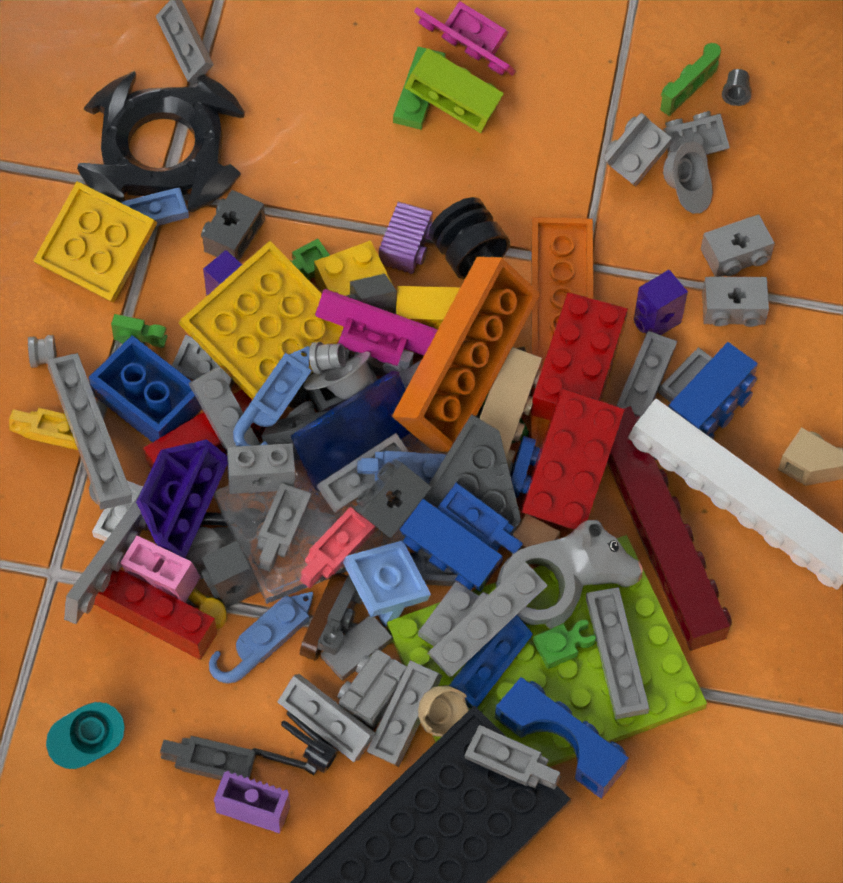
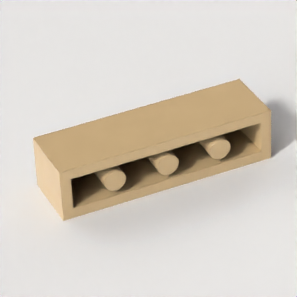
M513 347L489 391L480 415V419L500 431L508 468L515 454V451L510 450L512 440L516 442L520 440L525 424L519 421L522 414L528 415L530 412L533 397L529 396L532 387L536 388L541 370L538 368L542 360L541 357Z

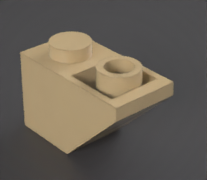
M801 427L782 455L778 470L805 486L843 479V448H836L824 441L818 433L809 432Z

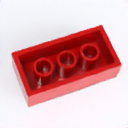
M567 292L533 394L532 416L550 420L561 388L602 401L624 332L628 308Z
M561 388L531 475L528 490L520 508L521 512L574 530L581 523L587 521L625 409Z

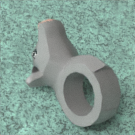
M587 520L564 538L532 545L515 552L501 567L496 588L524 561L527 564L536 563L547 567L554 573L559 583L557 602L554 606L543 610H536L526 606L517 615L525 624H545L549 629H552L564 623L572 615L584 585L613 583L622 587H629L642 579L643 569L640 561L627 554L619 541L608 533L598 520Z

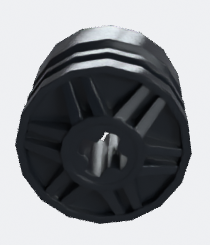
M475 197L462 199L443 210L429 228L431 240L441 254L446 255V261L458 278L462 279L466 278L477 257L503 258L510 246V240L497 222L493 221V216L481 199Z

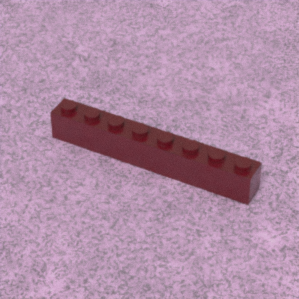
M631 406L623 408L625 410L607 461L608 467L689 650L692 651L725 640L732 625L730 613L726 607L722 608L720 605L718 587L713 579L709 580L705 571V558L701 551H696L692 543L694 536L688 523L684 524L682 521L680 503L677 497L671 496L668 490L669 481L664 469L659 470L655 457L648 452H642L637 449L628 438L634 425L641 417L635 416Z

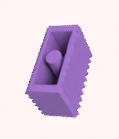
M397 202L379 247V258L383 265L412 274L417 264H423L427 252V247H424L427 239L431 240L429 228L433 223V211Z
M229 770L224 772L214 797L216 813L277 833L281 832L290 809L287 789L282 791L281 787L276 789L274 785L269 787L268 783L264 785L261 781L256 783L255 779L243 778L242 774L239 776L236 773L230 774Z

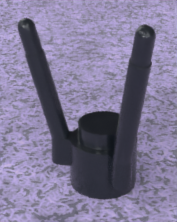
M287 711V716L307 735L287 721H282L281 726L308 745L303 754V757L307 759V763L266 750L252 749L256 751L258 756L303 769L313 776L317 770L325 774L338 753V750L333 748L330 743L289 711Z

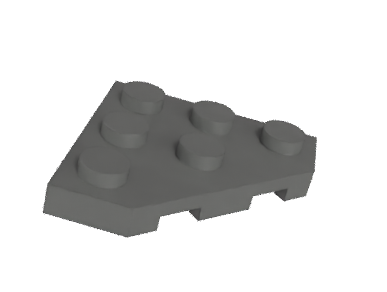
M471 413L431 479L429 485L432 488L423 499L438 507L457 482L509 520V523L514 526V529L511 531L513 535L521 521L500 431Z

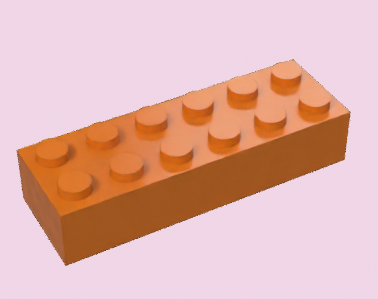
M502 257L476 258L392 415L395 420L432 451L448 452L471 413L475 416L478 414L540 295Z

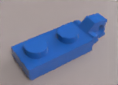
M457 482L437 507L438 510L496 551L503 545L514 554L523 545L519 539L511 534L514 526L509 523V520Z

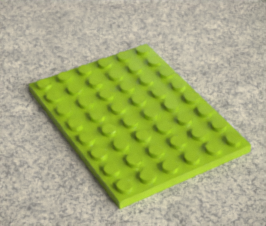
M628 536L616 538L626 553L639 561ZM545 566L533 568V570L548 586L527 607L543 610L554 606L557 602L559 583L552 571ZM644 570L642 579L629 587H622L613 583L584 585L572 615L562 624H564L567 631H571L578 621L587 620L589 623L588 628L581 631L580 635L582 637L594 635L586 593L619 587L649 706L648 714L615 719L597 642L589 648L576 647L578 650L577 657L547 669L533 642L534 636L550 630L545 624H525L533 635L477 707L506 737L541 752V756L548 759L546 765L548 767L576 757L575 751L568 741L551 732H535L520 738L495 719L496 705L520 677L527 682L533 681L540 685L547 697L554 702L560 701L572 711V715L581 722L587 721L598 730L599 736L607 742H618L703 710L707 706L702 691ZM496 582L484 586L481 592L477 589L472 590V592L478 596L482 592L489 595L496 589ZM439 603L387 622L386 627L389 634L393 637V643L402 664L408 666L409 662L413 661L442 675L438 686H449L464 667L463 665L453 676L449 677L427 654L434 646L418 636V631ZM432 735L435 742L438 741V740L441 738V737Z

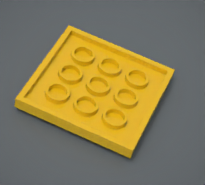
M271 241L259 249L181 318L178 323L252 400L285 353L289 355L307 346L310 347L313 342H322L323 345L338 344L344 328L341 325L316 317L315 313L322 293Z

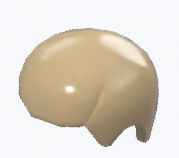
M448 685L433 687L424 693L419 702L418 717L425 731L434 736L442 737L469 711L465 701L467 697L465 693Z

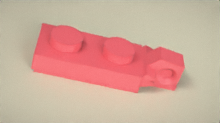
M349 507L309 549V555L305 558V562L308 565L301 571L300 581L311 588L320 580L322 575L327 579L332 574L334 575L344 565L345 557L354 554L375 532L376 527L352 507Z

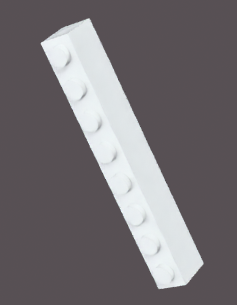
M655 399L628 436L634 446L642 452L651 454L666 470L677 473L685 479L689 487L694 490H700L710 497L713 504L718 508L726 509L732 513L744 527L758 532L770 546L780 548L790 556L796 565L806 567L813 572L822 584L838 590L843 584V533L661 401Z

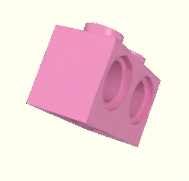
M139 536L135 537L120 562L125 572L183 602L187 601L201 577L191 561Z

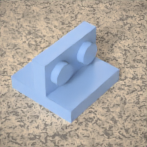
M402 541L351 554L344 559L343 564L370 617L378 615L384 627L387 626V622L400 617L405 607L425 602L431 595L408 549Z

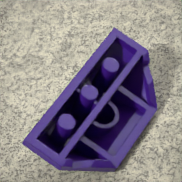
M207 439L161 450L136 501L155 543L183 558L187 556L227 466V455Z

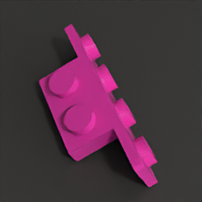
M459 1L445 24L417 7L414 10V13L420 18L418 21L420 25L431 32L435 28L443 32L441 38L453 46H456L459 42L467 47L464 52L477 61L483 57L490 62L488 67L502 76L504 72H507L513 76L516 72L509 64L494 56L509 32L466 4Z
M327 289L323 290L315 313L318 318L344 327L338 344H343L345 348L353 352L363 353L368 351L371 354L370 357L398 366L403 349L424 356L438 329Z

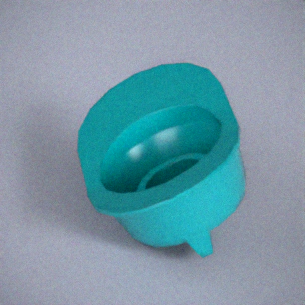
M93 702L86 704L63 716L51 726L46 739L48 755L55 764L63 768L77 769L84 767L119 746L124 737L125 725L123 718L115 707L107 703Z

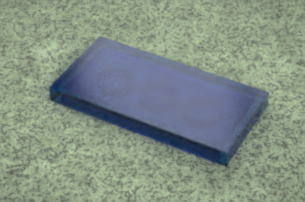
M392 370L290 436L316 491H319L317 485L395 433L400 440L411 433L392 417L406 390L398 372Z

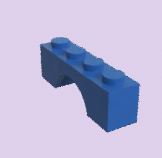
M520 677L496 705L495 719L520 738L535 732H551L564 738L572 746L577 757L575 779L602 799L626 770L629 757L626 756L625 750L619 744L613 741L607 742L599 736L598 730L589 722H581L572 715V711L560 701L554 702L547 697L540 685L533 681L527 682Z

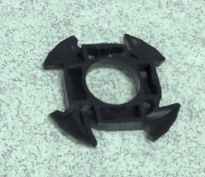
M134 71L110 82L99 90L84 107L85 111L93 115L98 112L104 114L101 152L104 164L79 163L77 167L78 172L88 187L120 203L125 201L124 193L126 191L128 195L146 196L179 187L182 195H186L188 189L192 188L188 201V211L194 212L213 203L226 193L241 175L231 164L226 166L220 164L222 130L218 114L244 118L245 112L233 94L222 84L204 74L197 77L198 85L196 87L148 88L131 93L136 81V72ZM157 119L178 121L188 127L194 135L195 144L193 150L184 161L172 167L153 168L146 166L136 160L129 149L130 140L139 127Z

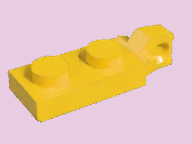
M38 408V411H31V413L13 409L9 417L10 431L21 434L23 437L31 440L78 450L64 413Z

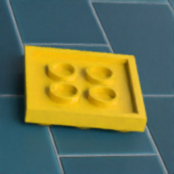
M76 181L33 261L114 303L155 229L157 222Z

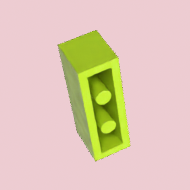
M429 48L422 55L404 87L479 133L482 132L504 94L494 85L482 81L472 75L467 69L457 66L447 60L442 54L434 52Z

